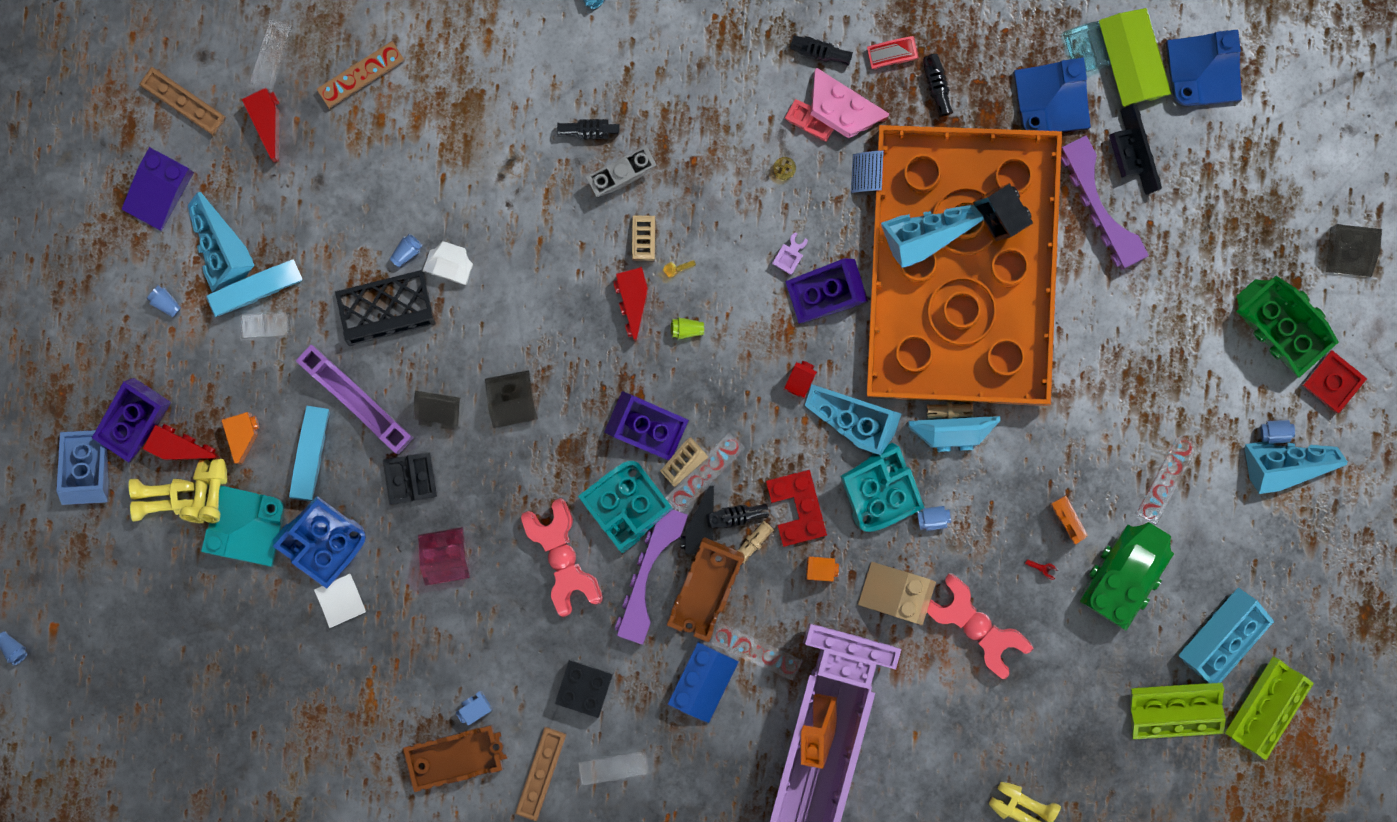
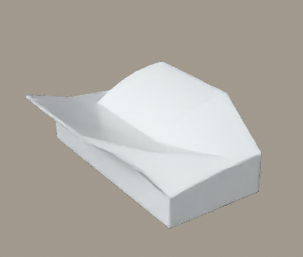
M442 241L435 249L429 251L423 272L467 285L473 263L468 259L465 248Z

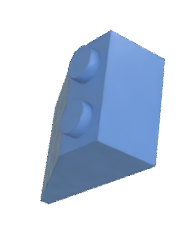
M96 430L60 432L56 492L62 505L108 502L107 448L92 438Z

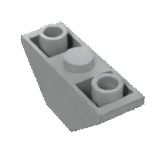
M645 145L586 176L596 197L617 191L638 180L657 165Z

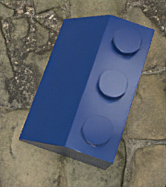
M698 642L668 705L709 723L739 661Z

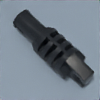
M794 35L790 45L791 50L799 52L805 57L816 58L819 61L823 60L826 63L831 60L849 66L853 52L836 48L830 42H822L819 39L815 40L807 36Z
M930 54L923 58L925 78H928L926 81L929 84L928 89L931 90L930 96L935 99L939 117L948 116L953 113L949 101L948 94L950 93V88L947 87L948 81H945L947 79L946 75H944L945 70L938 54Z
M580 119L577 123L557 122L558 137L578 136L580 140L608 139V134H620V124H608V119Z
M764 503L751 507L743 504L722 508L706 514L708 528H731L747 525L751 520L768 518L769 512L760 513L762 510H768V506Z

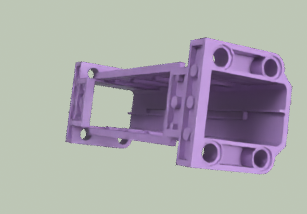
M808 623L803 643L819 648L820 652L816 667L812 670V674L809 675L770 822H841L875 693L871 692V683L876 665L896 670L901 653L900 648ZM815 693L837 697L836 733L824 769L801 765V730L803 725L813 727V696Z

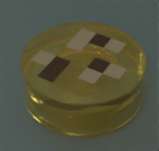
M781 157L776 160L773 172L778 179L789 180L794 176L796 164L791 158Z

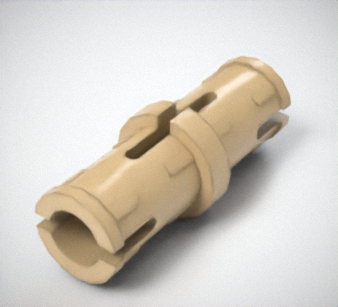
M947 402V404L939 405L927 404V419L973 418V403L952 404V402Z
M762 521L751 536L748 535L746 537V541L737 550L745 556L743 564L746 563L756 549L759 550L762 547L761 544L774 531L765 521Z

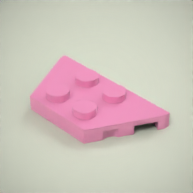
M815 69L813 73L814 84L811 97L813 101L810 115L848 139L857 135L860 131L870 129L880 121H886L889 113L820 69Z

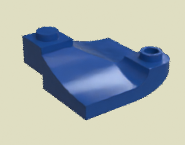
M1238 29L1166 41L1172 93L1174 99L1179 104L1198 106L1242 100L1240 78L1241 48ZM1187 89L1190 92V96H1185L1183 90Z
M1084 58L1062 60L1061 62L1014 70L1019 114L1024 130L1062 131L1063 133L1091 128ZM1031 119H1036L1039 122V124L1037 126H1033L1031 124Z
M316 496L289 524L287 523L272 541L273 547L290 558L293 565L327 589L362 548L366 536L364 528L353 519L346 518ZM353 531L358 533L356 536L349 535Z

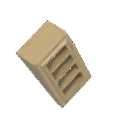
M633 216L632 261H655V216ZM637 222H651V226H637ZM637 231H650V235H637ZM637 240H650V244H637ZM637 248H650V252H637Z
M689 437L660 472L675 487L704 462L708 456ZM685 457L689 459L687 463L683 460ZM679 463L683 466L681 470L676 466ZM672 469L677 473L675 477L670 473Z

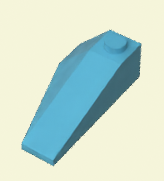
M197 192L188 204L193 230L198 233L200 245L197 246L198 251L203 253L205 265L202 266L203 273L213 293L245 278L255 265L246 246L201 192Z
M974 205L948 208L944 213L931 214V211L923 212L924 216L910 218V214L902 215L882 222L881 226L893 257L904 268L925 260L984 219L983 215Z
M811 384L805 403L808 409L852 441L858 448L878 455L883 453L894 437L901 417V413Z
M1257 442L1245 444L1244 447L1249 479L1259 494L1284 490L1343 467L1348 462L1339 448L1333 446L1310 445L1308 448L1295 447V443H1287V446H1276L1274 443Z

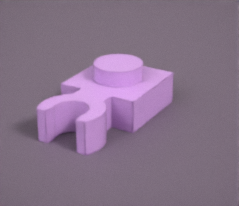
M796 232L791 236L790 247L783 244L772 265L791 276L803 257L798 251L803 249L808 241L805 238L802 244H797L795 242Z

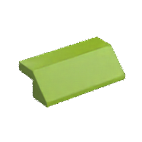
M1144 8L1118 13L1099 20L1123 107L1171 95L1148 9Z
M1273 656L1225 734L1262 759L1267 760L1314 683Z
M1223 683L1131 688L1130 716L1132 738L1148 739L1224 734L1226 717L1222 706L1224 695Z

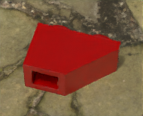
M803 360L801 364L796 362L783 390L804 399L817 371L813 370L815 366Z

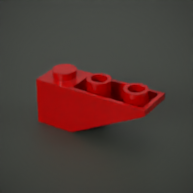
M642 267L616 274L617 280L613 281L616 294L621 293L623 302H619L622 316L627 315L629 323L625 324L628 337L633 336L634 341L638 340L648 295V287Z
M165 423L162 427L159 425L154 426L143 448L164 460L220 458L219 455L215 454V448L207 444H203L201 447L195 444V438L187 434H183L181 437L174 433L175 428Z

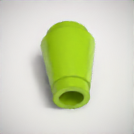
M681 317L671 320V337H676L677 340L704 335V322Z

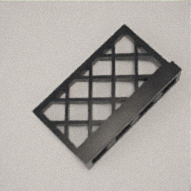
M423 270L335 291L344 331V340L348 346L436 324ZM420 277L421 285L416 292L407 287L410 279ZM393 283L400 286L394 297L384 292L388 285ZM370 289L379 292L372 303L363 298L366 291ZM404 289L414 294L408 305L398 300ZM351 294L356 297L351 308L343 304L342 296ZM382 295L392 300L386 310L376 305ZM419 297L425 301L427 309L417 311L411 306ZM360 300L370 305L364 316L354 311ZM395 303L405 307V310L399 316L389 313ZM373 308L384 313L379 321L373 322L368 319ZM351 314L361 318L356 327L348 328L347 320Z

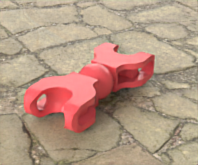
M559 498L552 503L554 519L550 525L545 526L541 524L536 515L530 511L522 513L521 520L527 537L534 542L540 543L545 552L549 551L548 563L557 571L554 573L556 581L551 591V599L558 614L561 617H566L572 611L570 596L574 590L584 592L588 601L592 604L601 603L603 596L597 579L593 575L582 571L579 564H575L576 553L568 545L570 543L568 533L572 527L573 518L565 500Z
M949 573L946 576L945 582L954 593L953 601L948 605L941 606L931 599L927 613L938 623H954L960 628L963 627L967 637L977 640L978 644L984 649L986 666L1000 678L1007 679L1009 668L1001 660L1003 650L1008 647H1015L1028 654L1034 649L1032 644L1018 630L1012 628L999 629L994 624L992 625L990 618L986 614L976 612L977 609L970 601L971 593L969 587L954 574Z

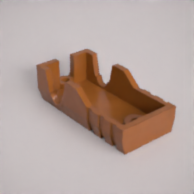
M704 537L667 619V626L679 631L693 632L694 637L709 642L717 617L726 605L731 586L734 584L736 575H738L740 565L744 561V554ZM716 556H721L722 559L717 561L715 558ZM691 623L692 628H687L686 624Z
M492 724L436 740L426 741L425 743H418L414 746L403 747L414 792L430 789L433 786H441L444 783L449 784L467 780L481 774L502 771L504 769L502 760L507 759V756L502 752L504 747L503 743L499 740L501 732L495 733ZM494 744L499 745L498 750L493 749ZM420 763L425 764L424 769L419 768Z

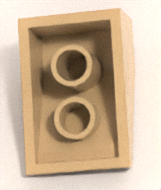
M871 562L858 605L923 626L936 582L912 573Z

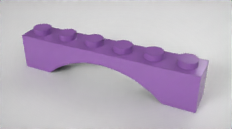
M1086 135L1061 148V163L1064 167H1068L1071 173L1069 178L1073 186H1078L1081 192L1079 197L1084 207L1088 206L1091 211L1090 219L1095 227H1099L1102 233L1100 238L1104 246H1109L1112 252L1110 256L1113 264L1123 270L1147 258L1149 255L1140 237L1120 226L1102 205L1094 179L1097 154Z
M311 344L296 360L299 365L352 411L394 453L399 455L414 439L412 435L314 345Z
M671 510L656 523L653 532H648L645 544H648L646 553L641 552L637 565L641 566L639 574H634L630 583V587H633L631 596L626 595L622 608L626 609L624 617H619L615 626V630L618 631L617 636L642 645L644 644L651 624L645 601L648 575L660 553L670 543L681 537L688 517L687 514Z

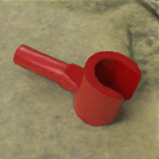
M1029 559L1025 563L1042 571L1050 580L1055 578L1048 574L1049 571L1052 569L1059 571L1050 563L1042 565Z

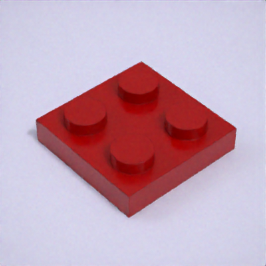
M1330 350L1302 386L1336 414H1339L1367 378L1337 353Z

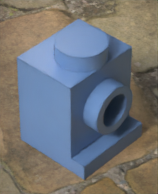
M482 691L476 693L477 699L471 696L461 703L463 708L456 711V715L462 723L466 722L469 726L493 710Z

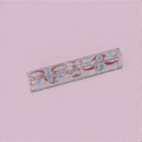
M729 432L707 454L708 458L684 478L666 498L683 513L734 461L745 447Z
M1178 434L1136 513L1138 516L1155 525L1158 524L1199 444Z
M719 623L711 641V644L792 681H794L803 661L722 623Z

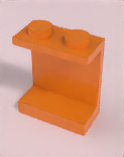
M816 693L813 696V727L803 725L801 730V765L824 769L836 733L837 697Z

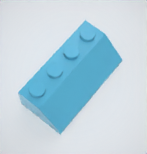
M1238 587L1178 656L1206 683H1221L1274 623V620L1256 599Z

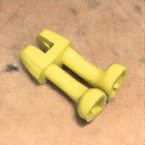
M200 459L193 476V480L196 481L192 506L181 508L179 517L194 523H204V521L217 523L220 520V511L218 510L219 489L221 484L227 483L226 463L223 459H214L212 462L207 459ZM209 486L208 499L205 506L207 487Z
M129 479V494L132 500L170 495V500L131 502L130 513L132 521H141L146 514L159 511H174L175 515H178L181 508L192 506L194 500H178L177 493L195 491V483L182 479H173L171 484L148 486L143 485L139 479Z
M1000 782L997 789L1004 795L1012 798L1007 805L994 797L988 803L1003 819L1009 816L1019 822L1043 821L1016 808L1017 803L1039 815L1047 822H1054L1061 809V806L1057 803L1041 804L1021 793L1022 787L1006 782Z

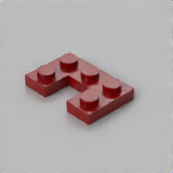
M810 470L766 481L771 503L794 498L799 519L777 525L783 547L827 536Z

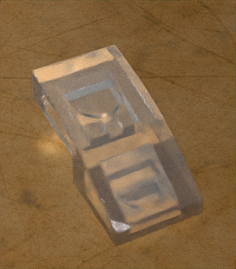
M290 313L241 315L242 338L291 336Z

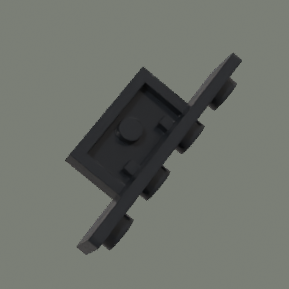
M1134 103L1120 110L1126 130L1114 132L1109 135L1121 178L1139 174L1145 195H1149L1161 190L1162 186L1141 120V114L1137 104Z

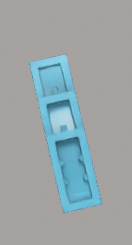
M290 260L207 295L206 298L214 317L255 303L258 299L277 293L283 288L297 284L302 281V278L294 260Z
M306 406L289 498L310 502L313 500L322 461L321 455L326 437L325 431L330 414L329 409Z

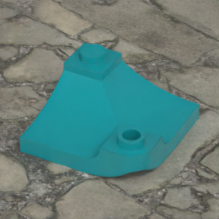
M894 443L888 444L881 455L873 453L866 461L840 475L853 510L851 514L855 524L865 532H874L886 528L925 508L911 469L906 466L900 447ZM867 515V520L863 522V517Z
M627 461L620 464L578 496L621 553L626 552L639 542L641 537L651 527L674 509L643 467L636 461ZM632 470H636L634 477L629 476Z
M220 485L218 507L220 520L217 523H209L201 552L273 567L277 549L273 547L272 540L282 528L285 512L282 501L275 497ZM271 504L275 506L273 513L268 511V506Z

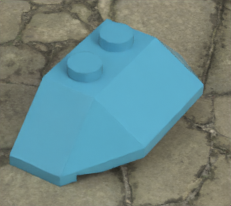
M1000 416L908 421L907 424L931 448H937V452L951 451V447H960V451L974 450L973 446L979 445L1000 422Z

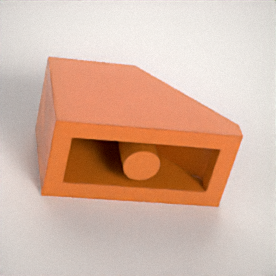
M249 412L222 420L235 464L244 462L258 436L257 429L260 427L257 417L252 416V413Z
M807 557L805 579L834 581V577H838L839 564L835 563L834 558Z

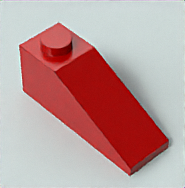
M264 88L243 98L242 101L270 159L276 163L279 161L280 111L277 105L280 102L274 91L270 93L267 88Z

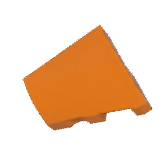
M1067 495L1050 503L1073 544L1081 542L1088 536Z

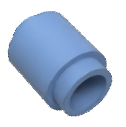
M1289 420L1266 421V424H1261L1262 442H1268V444L1291 442V438L1295 437V426L1290 424Z
M944 506L924 508L923 511L917 512L920 530L947 528V523H951L950 510H945Z

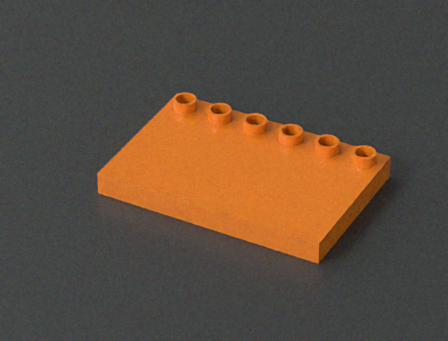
M879 125L878 151H883L882 190H876L867 398L1036 406L1051 405L1062 131ZM1009 183L1017 189L1022 205L1029 209L1032 216L1033 224L1014 236L997 242L982 220L925 260L904 268L893 257L881 226L882 222L902 215L910 214V218L924 216L923 212L931 211V214L944 213L948 208L974 205L973 202L985 194Z

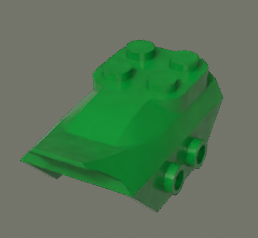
M1278 276L1271 280L1255 279L1236 296L1238 301V310L1236 312L1254 330L1253 334L1261 343L1265 342L1270 347L1269 352L1277 360L1281 359L1298 378L1339 343L1329 323L1324 319L1326 316L1323 311L1318 307L1314 308L1309 303L1310 298L1302 290L1298 291Z
M1150 522L1134 527L1127 524L1112 545H1107L1100 555L1103 559L1099 566L1095 564L1088 575L1091 578L1080 602L1127 631L1140 609L1144 610L1149 603L1150 598H1148L1151 590L1155 591L1162 581L1160 576L1174 555L1171 551V536Z

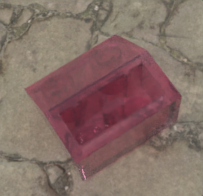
M463 527L418 535L420 569L425 586L470 578L469 559Z

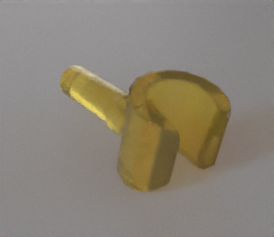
M693 260L676 267L673 261L664 266L663 271L668 277H673L680 271L695 266L696 263Z

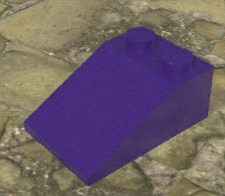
M149 147L138 166L121 210L162 231L194 172Z
M843 258L785 281L799 324L868 302L855 259Z
M136 378L126 380L122 383L92 438L127 462H131L149 438L154 426L160 423L171 402Z
M622 391L604 433L666 460H670L677 449L689 420Z

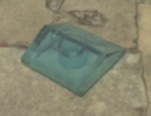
M1099 21L1086 23L1063 32L1070 59L1084 58L1086 72L1111 65Z

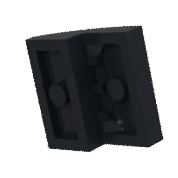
M430 452L383 460L389 505L437 497Z

